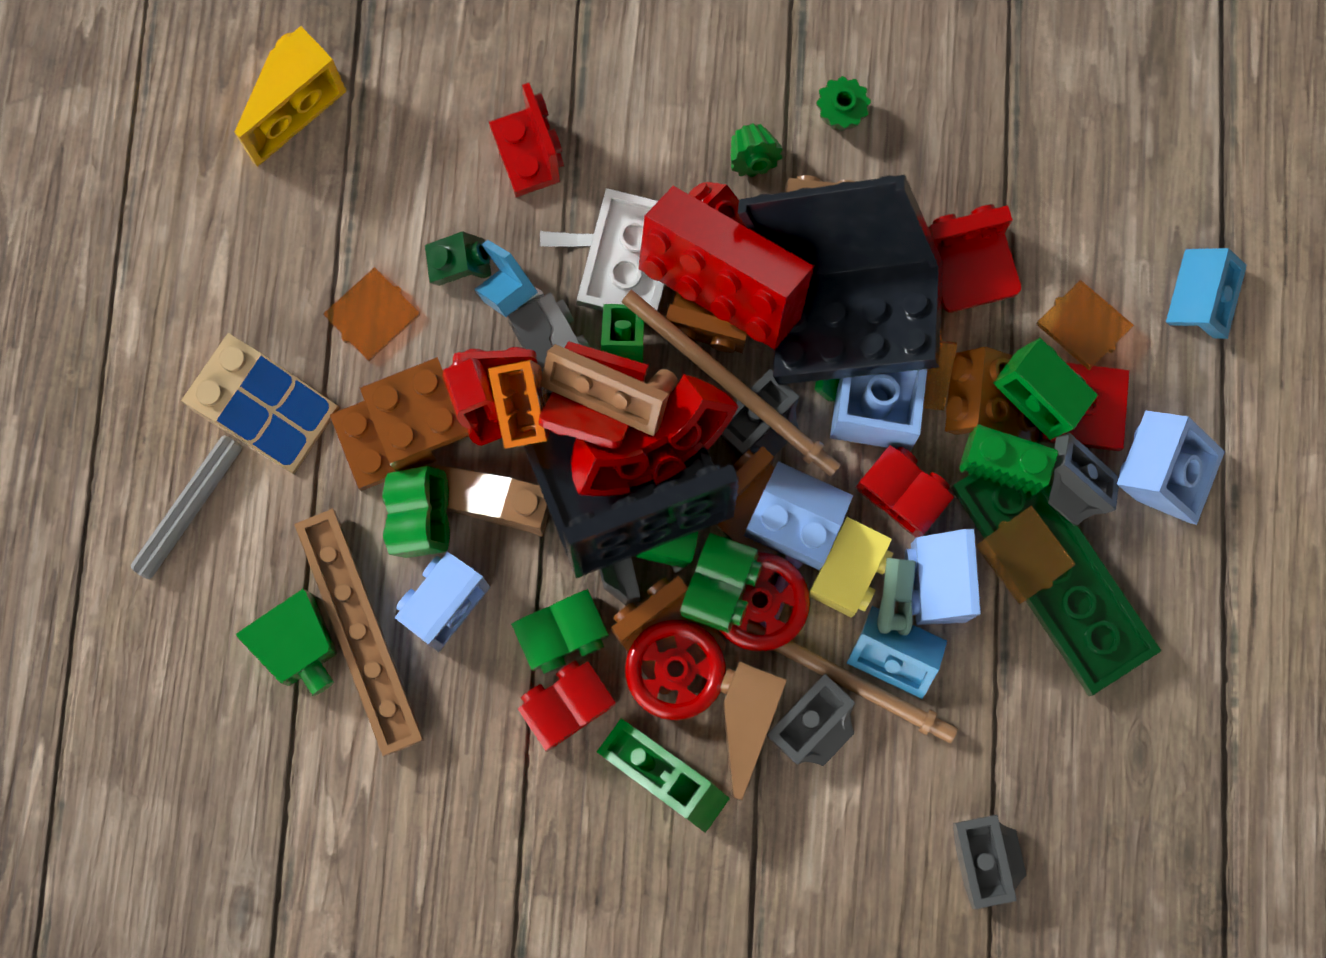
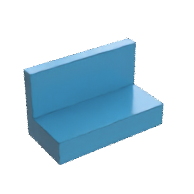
M487 240L482 246L499 271L474 290L484 303L504 317H507L536 295L538 291L512 254Z
M1229 248L1185 249L1166 323L1177 326H1199L1212 338L1228 339L1247 265Z
M872 606L862 632L848 657L847 664L923 699L940 669L947 640L912 625L908 635H900L897 630H890L887 634L880 633L877 626L880 609Z

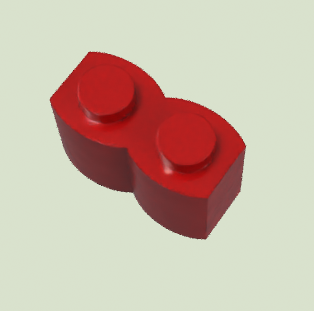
M465 358L457 360L450 367L443 370V379L458 422L467 428L470 440L477 445L483 446L502 438L491 381L487 377L483 364L477 359Z
M889 445L855 488L871 503L886 512L907 532L915 537H922L954 496L948 491L950 485L946 480L933 472L928 475L916 465L918 460L910 451L901 446L896 449Z
M577 660L569 663L556 673L559 680L545 689L542 684H539L520 697L524 704L517 709L546 752L616 705V702L588 661L582 665H579Z

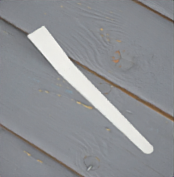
M540 231V246H591L594 234Z

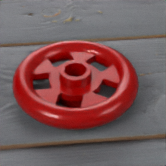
M758 552L757 561L763 563L755 587L748 585L742 600L748 602L743 621L740 626L733 624L729 633L719 631L730 642L743 649L770 651L786 645L800 633L808 618L810 595L804 577L792 563L775 554ZM775 572L788 583V586L780 593L773 584L768 582V579ZM756 594H764L768 598V604L764 608H757L753 605L752 598ZM782 602L793 607L786 623L775 619ZM748 621L766 622L765 634L748 633Z
M678 619L661 621L645 629L632 643L625 663L626 682L633 698L650 714L667 720H685L707 710L718 698L721 692L720 687L726 674L724 655L715 638L703 627L693 622ZM674 636L677 648L668 649L660 653L656 642L663 638ZM694 643L698 644L706 655V658L699 664H696L693 657L686 651ZM643 661L656 662L654 668L655 679H643ZM677 661L683 665L684 671L682 675L673 677L668 673L667 667L671 662ZM696 674L707 680L706 685L698 695L687 689L693 682ZM661 686L668 690L678 691L675 703L664 702L657 698Z

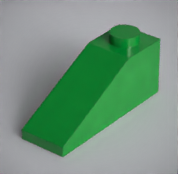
M622 718L596 751L704 833L707 832L730 800L713 783Z

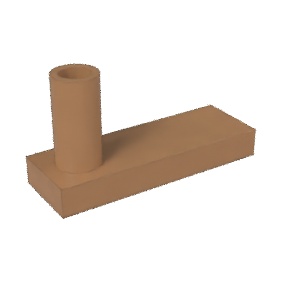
M555 344L547 352L540 386L654 436L661 428L668 397L678 385V380L673 372L662 369L647 383H644Z

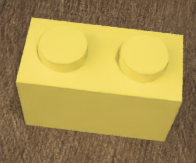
M846 517L824 565L819 570L809 591L810 597L851 618L858 609L865 612L876 591L869 587L876 572L881 575L884 574L886 558H892L893 552L887 550L892 539Z

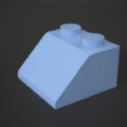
M927 369L840 378L834 403L830 438L884 448L891 445L897 449L901 446L911 451L920 436Z
M1145 411L1142 421L1135 431L1134 441L1127 459L1121 466L1117 485L1136 501L1190 524L1197 525L1225 451L1189 416Z
M778 461L744 536L820 570L840 530L853 495Z
M963 529L916 537L911 543V549L905 550V560L916 561L912 596V615H916V625L966 623L980 615L974 529Z
M449 552L442 559L436 556L428 564L422 574L426 578L416 591L413 589L408 590L396 606V609L400 612L396 615L395 619L438 652H440L490 589L483 576Z

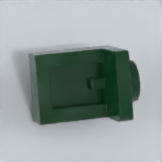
M462 231L426 244L425 253L429 283L440 286L469 275L483 279L490 277L491 257L482 246L486 240Z

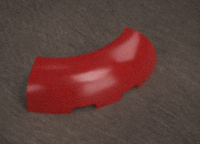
M683 374L680 382L668 397L661 428L654 436L630 426L621 446L617 449L598 447L591 442L576 438L573 446L571 466L572 479L579 495L589 496L630 493V487L651 480L658 484L686 468L684 462L696 454L703 446L708 450L731 422L739 406L726 393L714 385L699 378Z

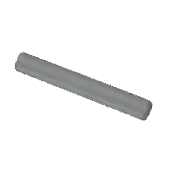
M221 436L132 562L131 569L146 579L153 577L241 452L242 447L239 443L228 436Z

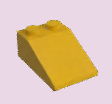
M302 26L293 33L284 34L277 41L275 48L270 51L234 131L250 159L257 167L347 92L333 59Z

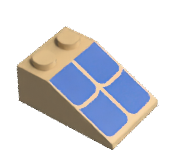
M229 333L224 337L181 400L193 412L292 474H295L330 422V414L337 412L339 409L338 405Z

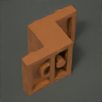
M438 357L361 387L360 391L364 401L330 414L360 491L384 483L387 473L419 468L436 462L433 450L469 436L467 428L458 422L443 379V369Z

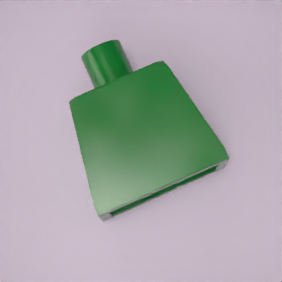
M301 589L236 633L238 639L281 684L290 686L302 679L312 696L322 693L334 684L323 663L337 654V649L314 597L305 589Z

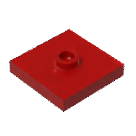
M1065 362L1076 374L1086 381V384L1098 396L1076 427L1064 434L1071 433L1087 448L1120 452L1124 449L1130 370ZM1040 431L1039 442L1056 443L1057 437L1050 440Z

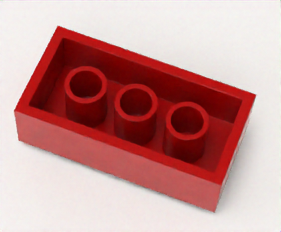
M672 186L645 214L639 270L643 271L649 278L665 284L678 292L684 299L697 303L712 312L718 319L729 322L746 332L752 339L763 342L774 350L801 319L813 265L675 186Z

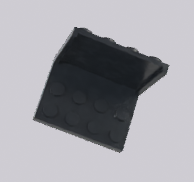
M905 174L897 176L886 175L877 179L841 182L837 185L801 188L796 191L761 194L756 197L739 199L738 214L748 229L814 266L801 319L775 349L773 377L778 385L939 368L943 260Z
M550 430L547 441L523 445L575 578L734 518L739 479L732 464L722 468L717 464L714 465L708 450L704 446L684 462L685 469L658 484L651 480L630 487V493L612 496L579 495L572 479L571 461L575 437L558 435Z

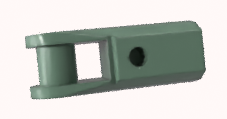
M886 558L883 596L877 619L880 633L887 634L890 630H897L900 635H908L912 629V596L916 561ZM895 601H899L898 614L894 613Z

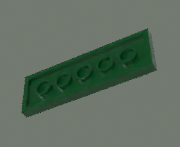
M974 473L951 487L1088 696L1095 695L1162 651L1079 527L1073 525L1048 503L1051 491L1050 484L1038 494L1032 496L1030 491L1024 493L1023 489L1017 491L1014 486L1008 488L1007 484L1001 486L999 481L993 483L991 478L985 481L983 476L977 478Z

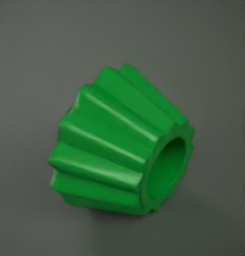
M841 76L837 81L828 80L827 86L819 89L820 98L816 102L820 110L821 119L826 124H829L831 129H839L840 131L858 126L860 120L867 117L869 113L867 107L870 105L871 99L866 96L867 88L859 86L857 79L848 80L844 76ZM838 103H844L848 106H841Z
M752 123L748 126L744 125L741 129L736 130L735 135L731 137V169L733 172H738L739 176L748 175L749 177H754L757 174H766L769 169L777 167V162L783 158L781 153L783 147L762 124L756 125Z

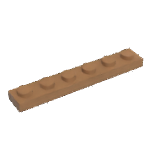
M332 508L295 523L296 531L382 756L386 757L424 741L336 511Z

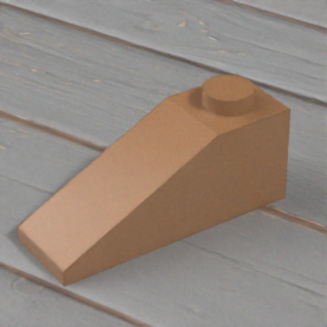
M440 465L435 466V468L445 471L448 480L449 500L446 511L540 536L544 535L550 512L539 485L508 477Z
M742 662L738 663L735 671L727 668L720 687L721 693L726 694L723 702L731 792L732 798L739 801L743 800L787 681Z

